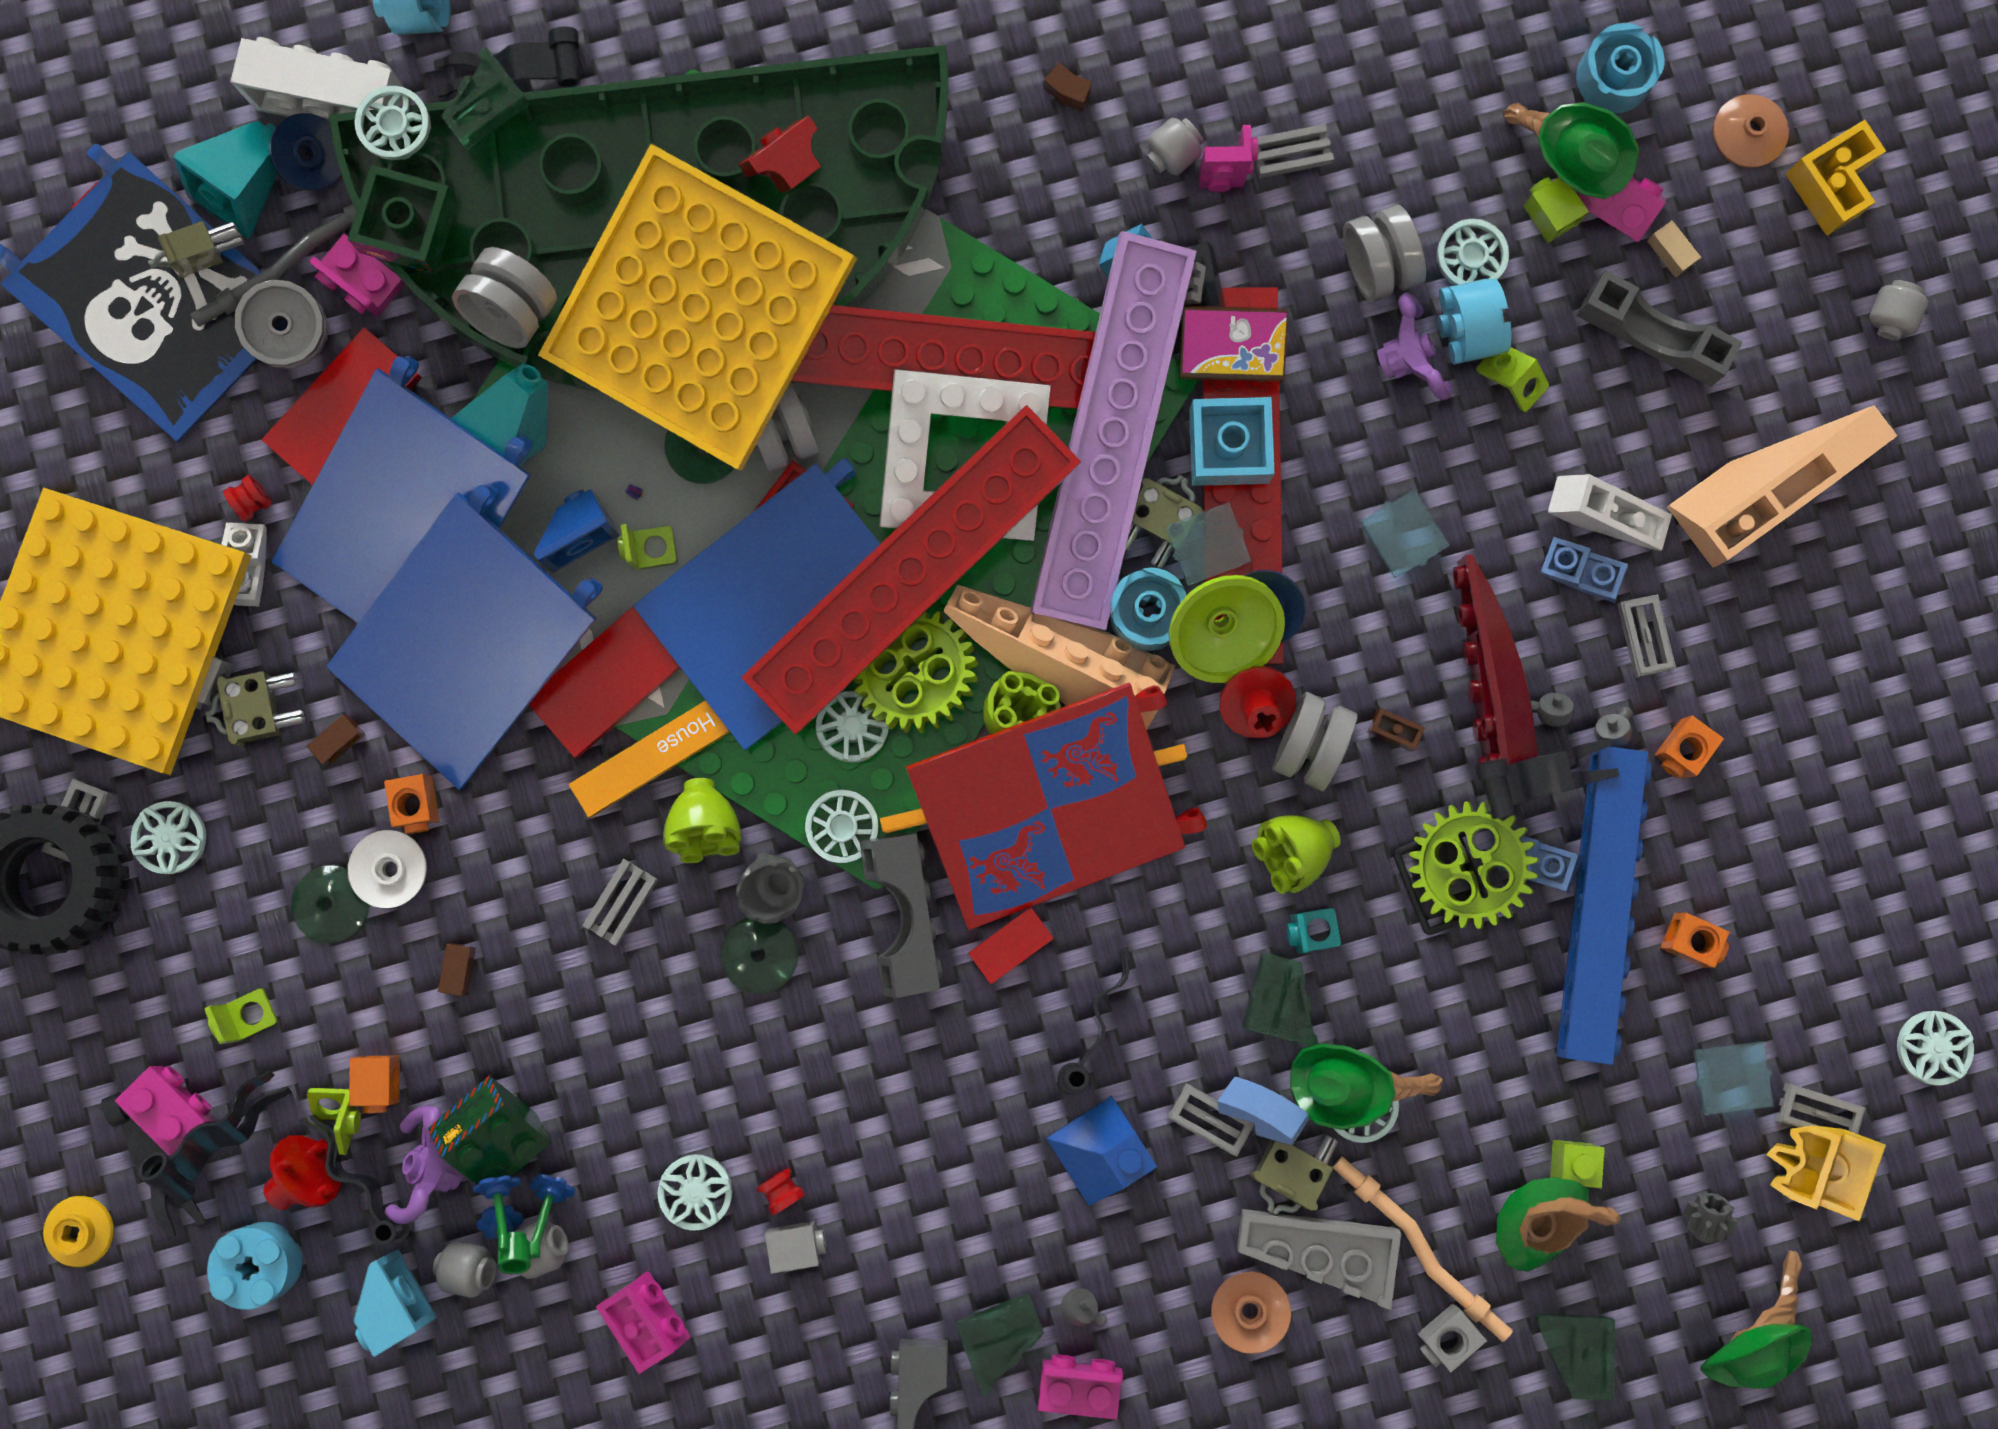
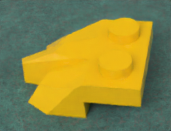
M1810 1125L1790 1129V1136L1797 1145L1791 1146L1777 1143L1766 1154L1787 1171L1786 1175H1777L1770 1185L1791 1200L1814 1209H1818L1821 1206L1860 1221L1886 1145L1840 1128Z

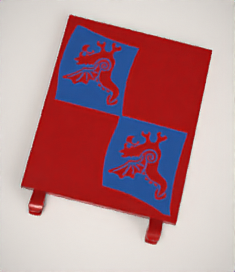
M1129 682L906 766L968 930L1186 848L1182 838L1183 834L1198 833L1207 828L1206 819L1197 807L1188 809L1178 817H1175L1141 716L1142 712L1159 710L1167 705L1165 695L1159 686H1150L1134 695Z

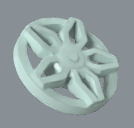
M384 86L373 90L361 101L355 115V129L361 143L375 156L387 160L410 158L411 155L415 154L425 144L431 129L430 116L422 100L411 90L400 86ZM393 95L388 102V106L375 102L384 96ZM403 97V107L399 108L397 104ZM410 99L418 105L422 115L413 112L408 113L410 111ZM368 108L379 111L376 117L371 114ZM365 115L373 124H376L371 126L366 135L363 129ZM418 121L422 122V125L411 127L410 122ZM407 132L414 135L419 133L416 140L411 144ZM376 134H382L380 139L371 143ZM403 138L405 148L400 150L397 146V139ZM389 140V144L394 151L381 150L379 147L385 146Z
M1466 219L1455 223L1443 234L1437 247L1436 260L1442 275L1453 285L1473 282L1477 276V270L1482 276L1489 277L1488 279L1495 278L1498 280L1507 267L1509 248L1505 237L1494 225L1480 219ZM1470 227L1480 228L1487 231L1488 234L1482 235L1478 239ZM1461 229L1468 237L1465 241L1462 240ZM1455 232V242L1458 246L1453 245L1445 248L1447 239ZM1495 238L1494 243L1488 248L1485 242ZM1498 245L1501 251L1500 265L1493 256H1489ZM1454 253L1457 254V259H1449L1444 256ZM1488 263L1495 272L1485 269L1483 265ZM1459 264L1460 267L1457 269V276H1455L1448 266L1454 267ZM1464 269L1470 271V277L1467 281L1463 280Z
M159 802L144 809L134 822L131 831V851L145 868L160 874H176L187 870L201 857L206 844V829L203 820L194 809L178 802ZM165 808H176L167 816V821L165 816L157 812ZM183 812L180 824L174 823L175 818ZM150 816L157 819L159 823L155 828L149 820ZM189 818L195 824L197 836L184 830L188 827ZM144 825L145 829L151 832L152 835H145L140 839L141 830ZM186 838L196 843V846H184ZM148 841L152 842L153 846L150 849L142 850V845ZM178 851L193 852L185 862L177 866L180 856ZM158 852L156 858L159 866L150 862L146 855H155ZM166 853L171 855L168 867L165 861Z
M1940 1011L1922 1012L1911 1017L1903 1025L1897 1040L1898 1057L1903 1068L1914 1079L1931 1085H1947L1961 1079L1967 1073L1974 1056L1973 1036L1964 1023L1951 1014ZM1934 1018L1938 1027L1937 1032L1932 1030ZM1943 1019L1950 1022L1957 1030L1945 1033L1947 1028ZM1925 1020L1923 1027L1924 1035L1921 1033L1910 1034L1911 1030L1919 1022ZM1955 1036H1961L1962 1040L1953 1045L1951 1039ZM1919 1039L1917 1047L1907 1042V1040ZM1964 1048L1961 1061L1959 1056L1953 1054V1051H1960ZM1907 1049L1920 1056L1917 1058L1916 1068L1913 1067L1908 1058ZM1949 1059L1953 1060L1957 1068L1956 1070L1948 1066L1947 1061ZM1925 1063H1931V1067L1923 1074ZM1939 1067L1942 1071L1949 1074L1943 1078H1930L1938 1071Z
M688 1155L676 1160L665 1170L658 1186V1200L662 1212L671 1223L686 1230H702L717 1223L729 1209L733 1195L732 1182L726 1169L718 1161L705 1155ZM689 1162L686 1170L687 1179L682 1175H671L677 1167ZM695 1162H698L700 1176L692 1175ZM705 1163L713 1167L722 1178L711 1177L708 1180L705 1179L707 1175ZM667 1181H678L681 1184L680 1189L675 1190L667 1184ZM710 1184H724L725 1187L712 1192ZM665 1190L672 1196H679L673 1202L671 1209L666 1201ZM725 1193L723 1206L717 1213L715 1204L710 1198H717ZM683 1203L687 1207L686 1211L677 1217L675 1212L679 1204ZM704 1205L708 1206L711 1219L701 1212V1207ZM695 1209L696 1216L703 1222L691 1223L683 1219L691 1215L692 1210Z

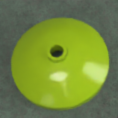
M1227 575L1214 578L1193 589L1176 608L1169 627L1170 648L1178 664L1191 676L1206 682L1226 683L1237 672L1252 666H1264L1272 658L1284 634V612L1273 591L1264 583L1254 578L1242 575ZM1224 614L1221 619L1214 620L1217 616Z

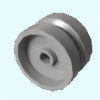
M1394 204L1378 210L1374 221L1368 216H1361L1345 222L1343 226L1345 253L1354 280L1367 301L1373 303L1390 297L1394 291V286L1406 291L1423 285L1426 280V264L1422 245L1414 223L1401 205Z
M486 248L471 268L472 275L465 276L452 295L454 306L465 320L490 339L513 348L526 347L539 327L538 321L546 318L558 300L556 291L549 280L536 267L520 256L500 248Z
M268 280L254 285L241 297L235 310V330L242 346L253 357L275 368L294 369L309 364L321 353L328 339V321L322 306L306 289L290 281ZM280 317H283L288 322L286 329L283 331L275 329V327L279 326L276 320Z
M792 382L788 385L757 442L769 473L788 466L789 458L782 443L785 440H790L796 457L801 460L820 453L811 432L814 429L803 399L801 395L797 396Z
M1306 691L1286 728L1275 755L1272 770L1290 778L1299 772L1307 758L1308 760L1303 772L1304 784L1323 792L1331 782L1346 754L1356 724L1357 713L1342 706H1337L1330 711L1322 725L1326 710L1325 699Z

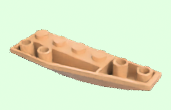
M1875 405L1730 461L1668 505L1667 508L1712 568L1731 559L1788 518L1898 435Z
M960 585L956 586L944 609V612L960 628L1006 667L1014 672L1033 674L1046 683L1053 684L1060 693L1059 701L1067 706L1129 682L1134 695L1153 685L1159 686L1165 694L1175 665L1165 661L1161 656L1135 649L1122 638L1106 631L1031 613L1030 607ZM1158 710L1141 713L1146 731Z

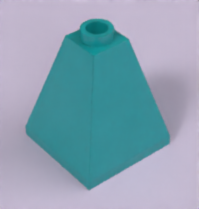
M254 121L182 149L173 156L187 197L223 223L233 222L238 232L246 239L254 232L278 174L271 161L269 151L270 138L276 126L270 123L264 126L259 121Z
M522 363L505 374L451 419L503 455L506 445L512 437L526 436L533 442V447L519 465L522 466L544 450L547 445L548 383L541 378L540 372L535 367Z

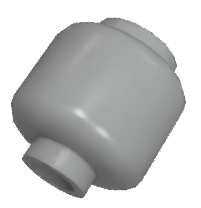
M1170 118L1148 137L1147 144L1151 152L1146 157L1158 173L1166 170L1168 173L1177 176L1200 158L1202 154L1200 145L1204 140L1196 127L1187 118H1184L1182 121L1177 118Z
M1895 280L1892 285L1880 288L1869 316L1870 322L1878 328L1877 334L1883 338L1898 341L1901 336L1917 333L1929 303L1927 297L1922 294L1924 289L1919 285L1902 280Z
M537 1221L514 1232L526 1234L527 1240L531 1242ZM549 1221L546 1222L540 1243V1257L531 1259L530 1269L521 1273V1276L527 1279L537 1278L560 1268L569 1249L567 1236L561 1227Z
M454 1241L436 1256L433 1263V1273L436 1276L439 1288L443 1292L474 1298L492 1285L496 1274V1262L492 1259L488 1248Z

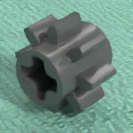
M1698 1194L1695 1202L1688 1201L1683 1216L1689 1219L1686 1229L1690 1230L1692 1235L1702 1242L1715 1243L1718 1241L1723 1243L1726 1234H1733L1738 1221L1731 1217L1734 1207L1730 1206V1203L1718 1194Z

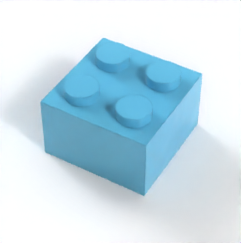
M1272 398L1193 399L1189 409L1192 486L1269 484L1274 476Z

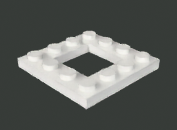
M894 369L880 527L898 528L935 492L923 490L931 413L1003 420L1007 424L1023 407L1028 405L1046 424L1050 385ZM1038 505L1003 538L1034 541Z

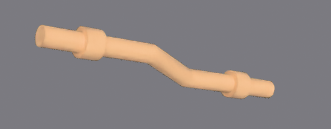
M1341 1156L1332 1168L1355 1188L1353 1192L1365 1203L1370 1201L1405 1233L1427 1275L1464 1307L1463 1312L1475 1323L1480 1321L1497 1338L1504 1342L1513 1330L1490 1310L1491 1305L1479 1294L1474 1296L1440 1266L1416 1221L1379 1189L1381 1185L1369 1174L1365 1177Z

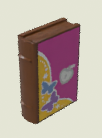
M1184 305L1181 315L1179 379H1198L1199 381H1260L1261 383L1264 381L1283 382L1285 379L1289 311L1286 308Z

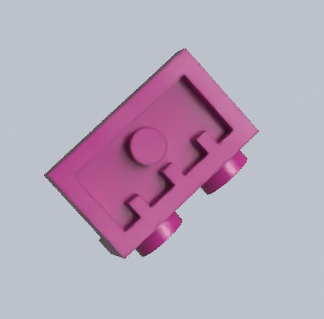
M345 234L340 237L321 261L314 256L309 261L318 271L314 277L332 292L336 287L344 291L347 295L343 300L360 314H363L367 309L378 318L405 285L397 274L375 257L359 253L348 241V236Z
M648 1271L596 1306L638 1374L672 1354L690 1339V1334L686 1330L682 1319L676 1314L663 1294L662 1288Z
M1060 1354L1052 1355V1360L1043 1359L1038 1411L1117 1420L1123 1372L1122 1368L1115 1367L1114 1361L1092 1359L1091 1364L1075 1363V1357Z

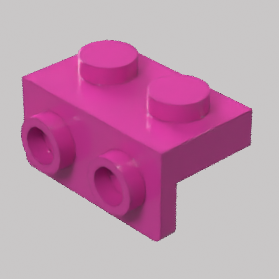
M1251 125L1242 126L1237 146L1205 147L1198 172V188H1208L1211 192H1225L1230 190L1231 187H1244L1247 175L1253 174L1254 161L1258 159V138L1251 137Z
M1632 177L1622 192L1604 200L1582 195L1581 193L1578 195L1590 213L1637 242L1641 240L1666 203V198L1661 195L1664 189L1647 178L1640 182Z
M149 1066L115 1102L170 1157L178 1149L184 1136L191 1129L199 1124L215 1122L216 1119L209 1113L212 1110L211 1105L197 1093L191 1095L182 1086L185 1080L175 1069L170 1066L165 1068L163 1066Z

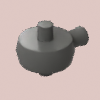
M1548 693L1539 702L1531 701L1532 713H1537L1539 719L1549 726H1564L1571 721L1574 715V704L1564 694Z
M1622 707L1619 714H1609L1600 718L1594 730L1597 741L1610 738L1612 744L1610 747L1621 748L1630 741L1632 735V727L1629 722V718L1633 715L1632 710L1628 707Z
M1075 1288L1064 1295L1061 1302V1311L1069 1324L1083 1327L1093 1322L1098 1327L1104 1326L1107 1317L1098 1312L1097 1301L1090 1291L1083 1288Z

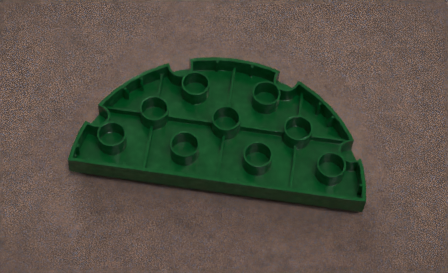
M946 45L428 103L424 105L428 110L431 122L429 136L420 150L404 160L382 159L368 151L356 133V112L330 114L328 116L335 155L346 190L356 211L371 164L446 185L458 199L436 275L386 261L416 297L449 328L485 353L515 368L522 363L531 365L540 372L541 378L552 382L601 392L540 357L538 354L650 144L854 255L857 261L833 305L859 308L885 280L906 250L925 213L937 180L946 139L948 112ZM410 105L408 113L413 112L422 115L418 105ZM369 110L374 117L379 112L377 110ZM365 115L363 129L366 135L371 126L376 124H373ZM810 116L818 128L811 138V150L821 165L819 169L794 188L781 193L774 183L764 175L756 174L748 178L738 164L763 146L759 141L763 136L776 127H779L783 132L797 120ZM410 122L411 127L422 125V122ZM407 132L411 144L416 140L419 133L414 135ZM376 134L371 143L380 139L382 134ZM403 138L397 139V146L400 150L405 148ZM389 140L385 146L379 147L381 150L394 151L389 144ZM486 248H500L520 256L536 267L549 280L556 291L558 300L546 318L538 321L539 327L526 347L513 348L490 339L465 320L454 306L452 295L465 276L472 275L471 268Z

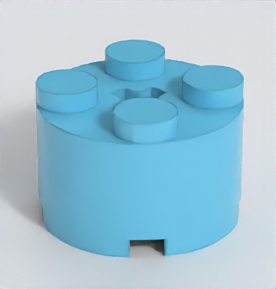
M373 0L376 15L384 17L391 32L396 35L442 32L441 27H447L450 20V0Z
M1632 23L1614 24L1604 29L1593 40L1577 67V85L1585 99V103L1610 110L1614 114L1630 111L1641 104L1657 83L1664 69V53L1659 41L1654 36L1651 38L1643 32L1642 27Z
M1482 279L1439 289V301L1444 315L1437 317V325L1441 338L1448 337L1449 356L1453 365L1500 355L1510 350L1512 339L1511 322H1504L1502 311L1503 309H1508L1503 289L1497 279Z
M1145 568L1124 577L1117 585L1110 605L1109 618L1111 628L1115 634L1132 645L1133 648L1142 651L1160 650L1169 645L1171 619L1176 608L1187 595L1179 579L1159 568ZM1148 602H1152L1155 604L1154 611L1159 615L1152 614L1150 618L1145 617L1143 609L1139 605L1145 607Z
M272 1222L253 1223L221 1237L213 1248L207 1265V1275L212 1296L230 1307L241 1310L256 1309L280 1298L292 1288L301 1273L303 1260L298 1243H295L288 1234L290 1233L288 1230ZM252 1259L253 1265L259 1266L258 1272H256L255 1267L252 1266Z

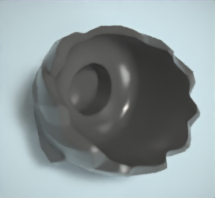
M768 853L758 854L755 861L746 868L739 879L736 889L739 909L750 920L764 924L777 923L788 918L797 910L803 898V874L786 857Z

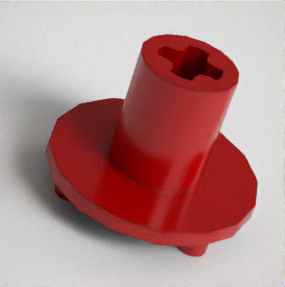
M1252 666L1237 672L1226 682L1220 693L1219 709L1225 724L1235 733L1247 738H1267L1273 736L1289 723L1296 708V694L1291 681L1282 672L1268 666Z
M290 1135L275 1145L270 1154V1170L273 1177L265 1183L263 1188L265 1199L272 1207L278 1210H288L296 1203L307 1207H323L336 1198L341 1188V1182L333 1180L327 1174L325 1164L328 1144L325 1140L321 1139L317 1142L303 1135Z

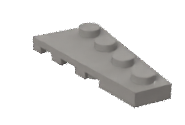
M1242 1209L1237 1242L1239 1253L1284 1270L1290 1269L1306 1275V1278L1321 1284L1322 1282L1342 1289L1347 1294L1358 1298L1361 1296L1376 1302L1381 1307L1391 1310L1401 1239L1399 1228L1280 1213L1275 1215L1272 1212Z

